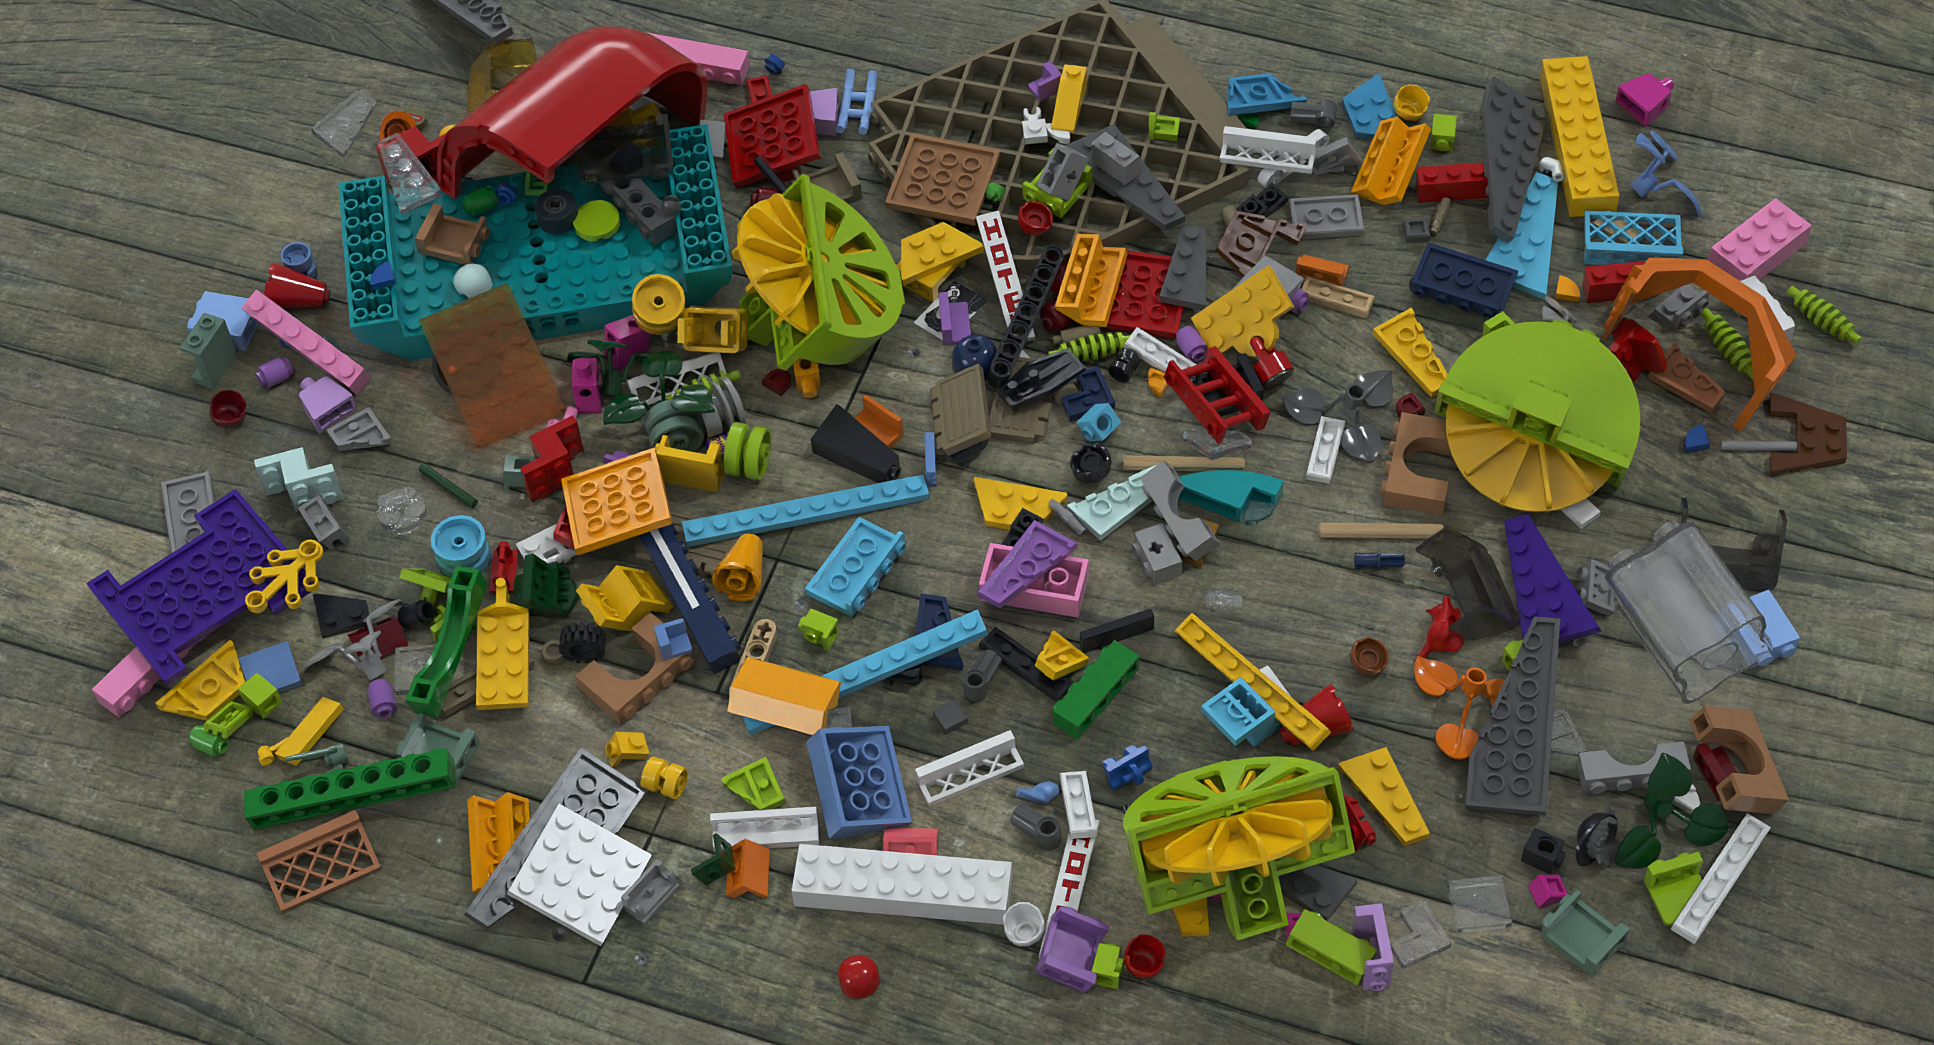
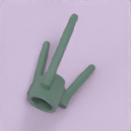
M342 743L324 749L285 757L286 762L324 757L327 767L333 766L326 773L333 770H344L342 764L347 763L348 759Z

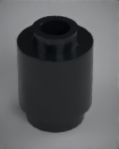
M424 600L401 606L398 610V621L406 630L427 625L435 617L434 606Z

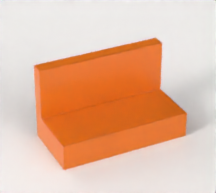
M1304 254L1303 257L1298 258L1296 263V274L1305 280L1309 276L1339 286H1343L1349 269V265Z
M865 394L862 397L864 409L855 419L891 449L904 436L903 420Z
M748 839L734 844L731 847L735 870L727 874L726 895L736 898L749 891L763 898L767 897L770 849Z

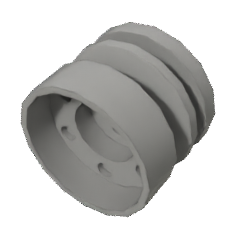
M727 377L720 379V386L715 381L711 383V395L715 413H696L703 436L706 439H710L723 432L722 421L729 429L735 422L746 423L744 406L740 395Z

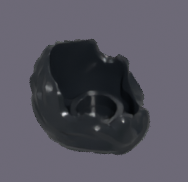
M1100 443L1084 444L1081 450L1075 451L1072 454L1070 468L1077 480L1085 483H1097L1110 472L1111 456L1107 448Z

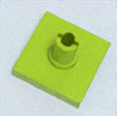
M402 568L399 578L424 586L420 600L428 601L434 606L438 591L447 593L452 577L423 568Z

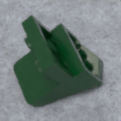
M535 554L525 555L523 574L517 575L514 579V605L528 608L529 615L566 617L571 613L580 596L576 592L577 587L574 580L570 577V570L557 561L546 563Z

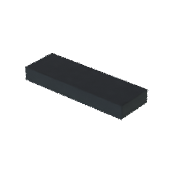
M1152 609L1081 631L1080 647L1082 652L1085 653L1109 645L1114 640L1118 642L1154 630V614Z

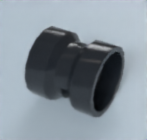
M1121 349L1116 356V361H1113L1108 368V372L1115 380L1126 383L1132 377L1133 370H1136L1139 366L1140 358L1129 349Z

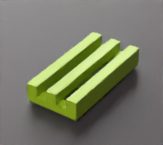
M230 701L204 723L203 732L209 733L213 730V735L218 736L222 733V738L227 739L253 716V708Z

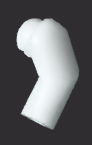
M1550 157L1540 160L1538 168L1542 173L1544 169L1546 173L1551 171L1552 178L1556 182L1564 179L1561 161Z

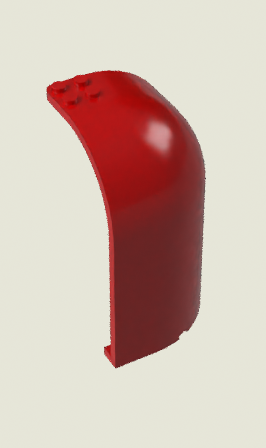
M601 26L573 34L552 47L446 133L445 137L441 139L438 148L437 188L455 200L461 195V178L494 151L504 154L548 184L554 179L555 168L642 96L660 103L688 123L698 125L700 119L704 120L708 94L706 73L700 65L664 41L634 28Z

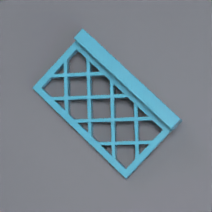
M1585 211L1584 264L1609 265L1647 261L1649 257L1678 259L1683 257L1680 215ZM1590 219H1600L1604 223L1597 228L1590 223ZM1624 220L1627 225L1620 229L1613 222ZM1641 221L1648 222L1651 226L1644 230L1638 223ZM1675 223V227L1668 231L1662 224ZM1608 226L1616 232L1611 237L1602 232ZM1630 228H1634L1640 233L1634 239L1625 233ZM1655 229L1663 234L1658 240L1650 235ZM1597 235L1604 242H1590V239ZM1621 236L1628 243H1615L1614 240ZM1645 238L1652 244L1645 245L1639 244L1638 242L1641 239ZM1669 239L1675 246H1665L1662 243Z

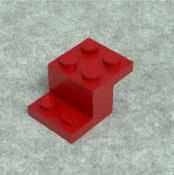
M414 126L377 146L376 150L386 180L391 182L409 172L421 188L437 181L438 148L441 139L445 137L446 133L429 142L418 128Z
M573 415L529 436L535 460L520 467L526 492L531 502L543 499L550 493L563 488L561 479L574 475L570 457H574L584 451L578 423Z

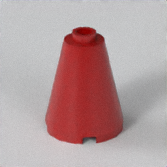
M272 262L270 264L268 274H272V277L269 276L268 281H266L264 295L282 309L323 307L324 303H329L331 289H327V284L278 263Z
M1332 684L1325 686L1302 705L1330 730L1331 733L1326 738L1350 733L1355 730L1351 725L1353 723L1341 698L1336 697L1334 693L1336 689ZM1283 725L1279 729L1285 744L1288 742L1292 746L1304 744Z

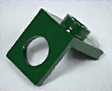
M717 833L713 834L716 855L691 869V874L705 885L735 870L731 844ZM721 845L724 847L726 854L723 852Z

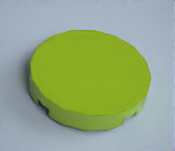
M603 200L590 201L578 208V214L573 221V225L577 235L584 240L591 242L598 241L597 239L601 238L605 240L617 232L620 227V215L617 208L610 202Z

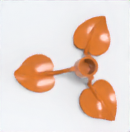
M1417 656L1414 665V677L1418 687L1424 693L1440 697L1445 694L1446 690L1453 692L1462 684V690L1468 698L1459 727L1454 724L1442 725L1436 732L1435 741L1439 749L1449 758L1465 760L1470 757L1479 739L1476 731L1464 728L1472 699L1481 695L1483 691L1484 697L1490 699V704L1493 706L1505 679L1496 678L1487 682V675L1482 669L1470 668L1467 670L1466 675H1461L1460 680H1458L1456 671L1448 664Z

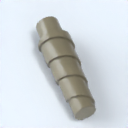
M1444 197L1437 204L1430 234L1433 236L1439 233L1449 213L1451 202L1449 198Z

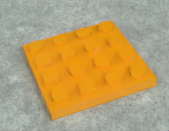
M655 448L561 479L574 549L577 555L673 524Z

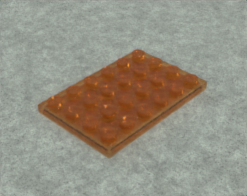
M508 283L419 320L476 448H480L566 411Z

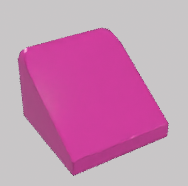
M1538 875L1528 885L1538 907L1558 903L1568 894L1559 875Z

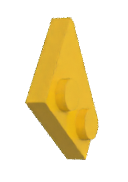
M1054 630L1051 632L1042 652H1040L1035 667L1050 679L1055 680L1087 666L1089 657Z

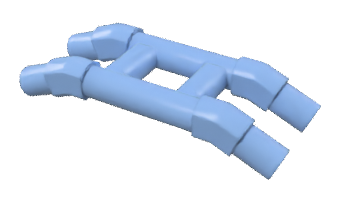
M847 69L836 132L841 134L845 131L848 118H861L858 132L861 135H865L871 122V102L874 101L876 94L877 71L870 70L868 72L865 93L853 92L855 70ZM851 101H863V109H850Z

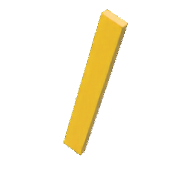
M1193 613L1176 628L1175 632L1179 637L1230 681L1235 682L1241 677L1275 711V719L1312 751L1331 733L1324 724Z

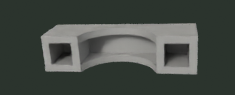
M1163 460L1140 477L1144 484V487H1142L1143 492L1150 500H1154L1156 504L1154 510L1160 518H1165L1168 523L1165 527L1173 538L1176 537L1179 541L1177 547L1184 557L1189 556L1197 561L1220 544L1210 526L1202 519L1187 520L1180 517L1177 504L1179 495L1185 486L1172 466Z
M1684 742L1658 744L1655 755L1648 762L1634 766L1617 762L1606 750L1579 753L1576 768L1582 793L1600 794L1609 790L1627 791L1637 787L1648 788V779L1658 763L1661 753L1677 758L1691 771Z

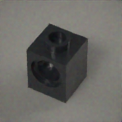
M1534 828L1523 849L1521 862L1551 875L1554 867H1560L1566 854V852L1562 851L1564 840ZM1541 850H1546V851H1548L1550 854H1544V853H1542V852H1540V851H1541Z

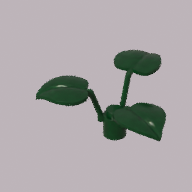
M587 340V344L593 345L601 352L608 349V356L575 351L568 353L567 362L580 357L596 358L601 367L602 394L621 395L622 382L626 383L633 362L638 359L647 358L655 352L633 353L623 376H620L621 371H612L613 347L628 349V345L619 342ZM604 359H608V370L605 369Z
M675 351L654 353L648 356L642 363V370L648 377H659L661 400L657 401L655 405L666 401L664 376H676L682 369V359ZM687 385L681 389L680 393H675L671 399L673 409L680 412L715 413L711 392L704 385ZM622 394L613 398L606 406L603 423L604 425L633 423L642 419L646 410L648 412L651 408L645 401L639 402V398L635 394Z
M1661 753L1658 763L1648 779L1649 793L1644 799L1645 806L1650 810L1647 816L1650 818L1651 832L1643 825L1631 829L1619 845L1615 858L1616 865L1629 868H1644L1657 860L1661 852V843L1658 839L1654 838L1657 834L1655 817L1666 818L1670 814H1674L1688 824L1684 831V836L1690 843L1697 846L1714 844L1728 832L1729 824L1725 813L1714 804L1706 803L1696 807L1691 814V819L1673 808L1671 801H1674L1675 796L1686 795L1692 785L1690 771L1677 758Z

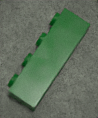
M1116 640L1109 647L1105 646L1101 650L1097 661L1094 664H1089L1083 673V677L1070 686L1063 700L1059 699L1052 709L1053 724L1079 740L1139 670V655Z

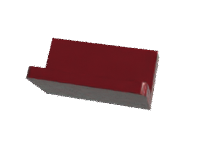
M395 615L373 624L374 632L381 631V634L376 638L378 649L382 655L380 658L408 646L407 639ZM368 626L348 634L351 644L359 642L363 637L369 635ZM362 651L356 652L358 657L363 654Z
M1701 743L1696 746L1693 760L1717 801H1720L1716 786L1731 773L1738 772L1723 747L1710 749L1707 743Z

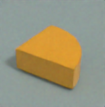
M1559 275L1555 299L1579 302L1580 290L1574 281Z
M1150 367L1148 371L1149 388L1155 395L1162 398L1169 386L1163 378L1165 373Z

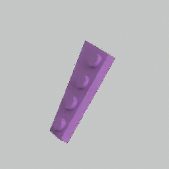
M1034 520L978 591L979 598L998 608L1003 607L1076 550L1077 542Z

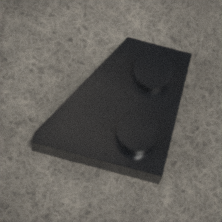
M313 594L322 638L367 627V622H363L370 614L366 600Z

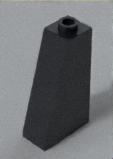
M837 404L811 438L812 452L874 482L882 483L896 480L900 475L899 456Z

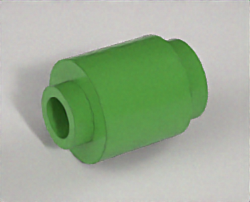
M197 725L190 732L189 743L193 745V748L213 757L221 756L229 748L228 738H222V733L218 736L213 735V730L209 733L203 732L204 725Z

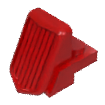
M1623 318L1612 332L1614 342L1609 347V350L1619 359L1632 382L1634 383L1643 370L1663 373L1667 368L1664 351L1658 339L1633 319Z

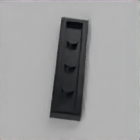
M994 627L979 642L981 650L986 651L989 649L996 652L1002 658V664L1055 702L1062 699L1074 683L1073 680L1065 675L1055 680L1047 677L1035 667L1038 656L997 627Z

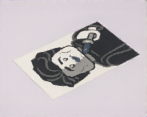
M956 281L944 291L948 292L949 303H968L969 319L988 301ZM938 297L914 323L943 340Z

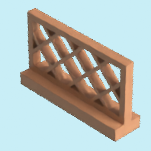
M356 810L256 853L282 913L381 870V866ZM360 832L362 839L358 848L345 844L349 835ZM328 844L338 846L333 859L320 855L324 846ZM364 844H365V846H366V848H367L368 851L362 850L363 847H364ZM343 848L356 852L351 864L338 861ZM360 854L371 857L373 865L364 869L355 866ZM303 855L314 857L308 870L296 866L299 857ZM318 859L331 863L326 875L313 872ZM335 865L348 869L344 878L337 880L330 877ZM278 866L289 868L284 880L274 878L270 870ZM293 870L306 874L301 887L288 882ZM310 876L323 880L319 889L312 891L305 888ZM276 884L281 885L279 890H278ZM285 887L297 890L296 898L284 904L281 896Z

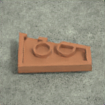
M1674 342L1664 354L1667 364L1666 370L1663 373L1650 371L1648 379L1703 410L1712 413L1723 400L1725 391L1707 373H1702L1694 365L1695 362L1689 356L1686 357L1680 351V347Z

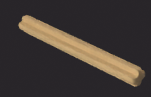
M1130 455L1123 457L1124 470H1146L1154 465H1158L1163 460L1172 466L1175 471L1245 470V459L1242 457Z
M1319 524V537L1441 539L1444 535L1442 524Z

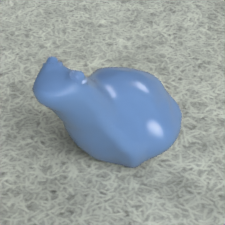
M1047 781L1039 783L1030 789L1018 787L1015 796L1045 805L1058 795L1059 788L1053 782Z

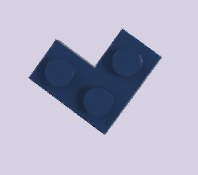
M1099 366L1086 369V371L1076 377L1082 392L1061 398V404L1070 422L1080 419L1095 404L1109 403L1112 409L1115 408V400Z

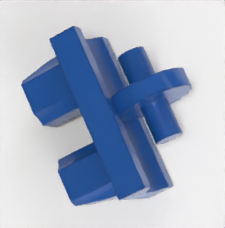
M1134 745L1127 747L1123 752L1124 757L1118 761L1112 757L1103 761L1109 785L1113 790L1132 780L1137 785L1144 782L1142 774L1153 768L1149 758V749L1145 745L1140 748Z

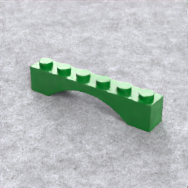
M455 567L448 586L445 615L437 643L426 665L413 678L405 699L414 714L419 715L423 713L426 716L439 717L488 586L479 569Z

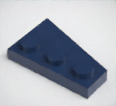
M921 593L915 636L952 621L946 597ZM958 648L921 663L922 665L948 669H963V662Z

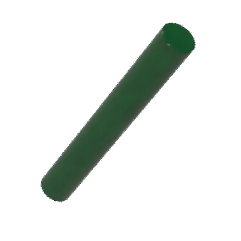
M425 463L420 465L419 472L471 508L477 505L478 500Z

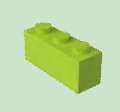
M1306 909L1302 912L1286 942V946L1357 986L1363 977L1365 961L1373 960L1377 951L1367 940L1354 937L1344 927L1333 925L1324 920L1323 916L1319 913L1310 912Z

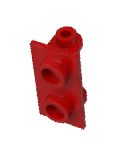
M506 541L500 542L496 550H493L490 593H496V580L498 578H504L508 592H514V579L517 572L519 550L511 549Z
M1343 793L1356 852L1365 842L1367 845L1375 843L1376 833L1373 831L1368 820L1360 821L1365 815L1357 799H1353L1352 796L1347 797Z

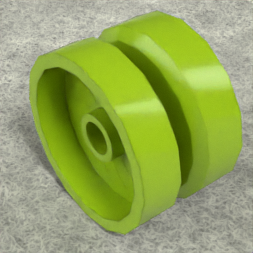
M735 422L732 424L724 451V472L726 475L740 477L745 472L748 479L758 481L763 479L768 467L772 445V435L769 427L755 426L751 430L750 426L745 423Z

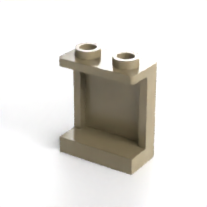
M843 152L835 155L836 164L806 174L810 177V183L828 190L848 204L862 199L861 183ZM797 170L792 171L793 180L790 181L791 185L800 176Z

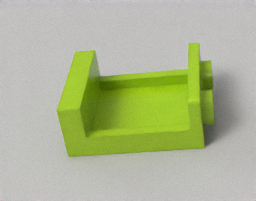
M1053 149L1048 153V158L1050 157ZM1086 165L1069 201L1050 195L1036 186L1043 170L1031 183L1025 181L1022 184V196L1027 202H1040L1048 206L1052 214L1062 218L1091 185L1092 167Z

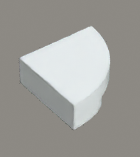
M1052 123L1046 124L1049 137L1059 140V143L1070 144V133L1068 131L1052 130Z
M1691 785L1686 795L1676 796L1672 804L1692 814L1693 810L1700 806L1699 796L1695 787Z

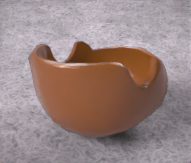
M1368 636L1357 640L1352 646L1350 661L1356 672L1365 676H1374L1381 673L1387 667L1389 655L1387 648L1381 641Z

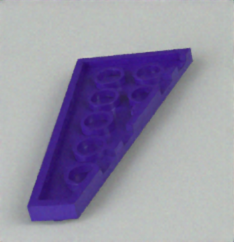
M1529 514L1505 520L1504 524L1523 639L1534 617L1560 618L1559 644L1602 632Z

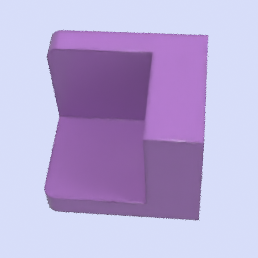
M1051 61L1042 65L1043 77L1028 84L1029 90L1039 101L1058 93L1062 74Z

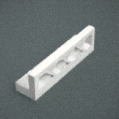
M1225 126L1220 162L1312 174L1316 157L1317 138ZM1228 149L1238 150L1240 153L1236 156L1226 155ZM1255 152L1261 153L1262 157L1254 159L1250 155ZM1277 155L1284 156L1285 160L1278 162L1274 161L1273 157ZM1300 158L1309 159L1308 165H1301L1296 160Z
M711 352L683 361L678 380L673 377L664 376V379L669 378L676 382L672 392L665 393L666 396L671 394L673 397L679 384L685 385L681 382L685 372L692 371L698 374L697 382L699 385H703L700 382V377L703 376L708 379V382L712 381L710 377L704 375L707 366L717 362L719 370H724L726 373L720 353ZM703 367V369L701 370V372H698V371L695 370V369H698V368ZM643 374L626 380L631 394L637 395L636 388L642 386L653 389L650 398L645 400L648 405L661 400V395L654 397L656 392L661 393V390L658 389L660 386L659 377H648ZM657 382V384H656L655 387L649 385V384H652V383Z
M1011 730L916 768V783L930 807L1024 768V763L1015 748V738ZM1011 753L1015 763L1008 766L999 763L1001 757ZM981 765L992 767L986 775L975 773L976 768ZM962 775L968 777L962 785L951 783L954 776ZM935 784L944 787L940 794L932 797L927 790L928 787Z
M816 807L710 814L713 834L717 833L729 842L731 846L744 839L769 849L799 847V844L819 845V821ZM713 839V850H714V852H716V851H715V845H714V839Z

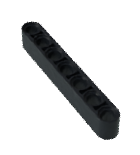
M1049 245L1043 250L995 354L987 375L988 383L994 388H1001L1010 379L1058 274L1064 257L1063 251L1058 246ZM1014 333L1019 334L1021 337H1017V336H1015V335H1013V334H1014ZM1005 352L1012 354V356L1006 355ZM997 371H998V372H1001V373H1003L1004 375H999V374H997L996 372H997Z

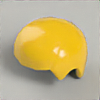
M1408 84L1402 86L1394 99L1395 113L1404 120L1416 121L1425 115L1430 97L1424 89L1417 85Z

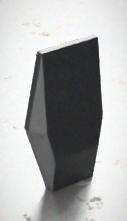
M1067 348L1027 362L998 390V393L1013 411L1051 395L1086 371V368Z

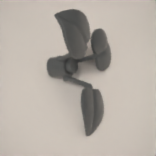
M1378 370L1360 375L1347 387L1345 394H1340L1327 407H1324L1325 399L1323 395L1311 388H1303L1283 395V403L1286 411L1295 421L1304 425H1315L1320 423L1322 412H1328L1343 401L1347 409L1354 410L1355 428H1348L1343 432L1341 446L1351 457L1365 462H1373L1378 457L1381 449V437L1377 429L1370 424L1359 427L1360 407L1363 401L1368 406L1374 408L1383 407L1391 401L1393 395L1392 371Z

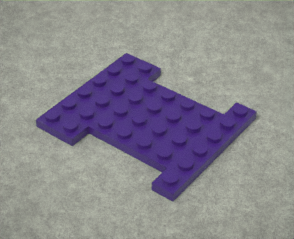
M236 489L194 515L196 522L205 531L203 534L129 581L120 585L110 571L107 570L86 583L90 591L166 686L189 672L177 654L247 610L248 607L245 603L247 594L252 591L262 592L277 578L269 577L263 583L255 584L250 578V570L257 566L262 568L273 567L267 559L268 553L272 550H288ZM284 560L282 565H290L294 560ZM304 568L298 571V593L301 599L311 593L306 591L303 585V579L306 577ZM261 573L256 574L254 577L260 576ZM287 583L267 601L268 608L275 616L288 608L285 601V596L288 594Z

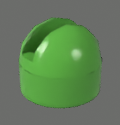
M989 182L986 188V198L991 199V202H998L1003 198L1006 189L997 183Z

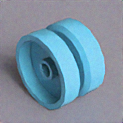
M464 515L452 516L441 521L434 528L431 535V547L437 566L444 575L452 577L456 566L479 569L481 572L488 566L491 558L490 547L485 530L479 521Z

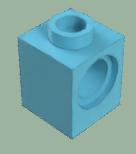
M1109 403L1095 404L1076 423L1080 427L1082 435L1090 442L1103 441L1121 421Z

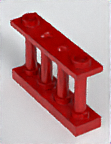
M1216 346L1207 349L1203 363L1181 370L1174 360L1169 361L1163 378L1217 444L1223 442L1228 428L1245 422H1249L1256 431L1265 429L1271 411ZM1207 372L1214 379L1213 381L1195 386L1189 377ZM1220 388L1228 397L1209 403L1202 394ZM1235 405L1241 414L1222 419L1216 411Z

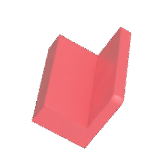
M886 828L883 836V851L937 856L938 829Z

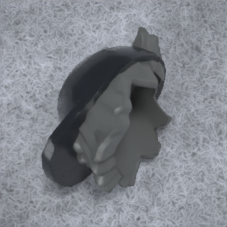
M1607 807L1605 813H1594L1587 817L1579 826L1577 832L1578 843L1575 852L1579 866H1588L1596 859L1599 865L1602 864L1607 867L1610 859L1616 858L1617 852L1615 848L1621 842L1615 839L1618 829L1615 810Z

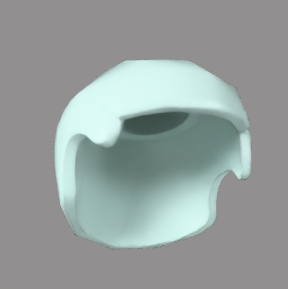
M466 264L456 272L453 278V284L460 295L462 293L465 294L470 300L484 297L493 286L488 271L479 264Z

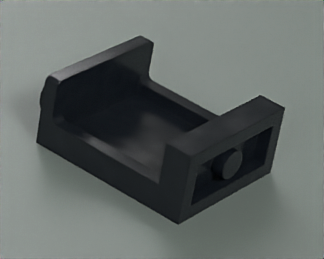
M1247 354L1237 355L1236 365L1232 366L1263 402L1264 389ZM1208 373L1198 374L1190 379L1195 386L1214 380ZM1220 388L1202 394L1209 403L1228 397ZM1235 405L1216 412L1221 417L1240 410Z

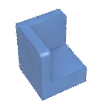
M683 618L654 626L663 661L692 652Z

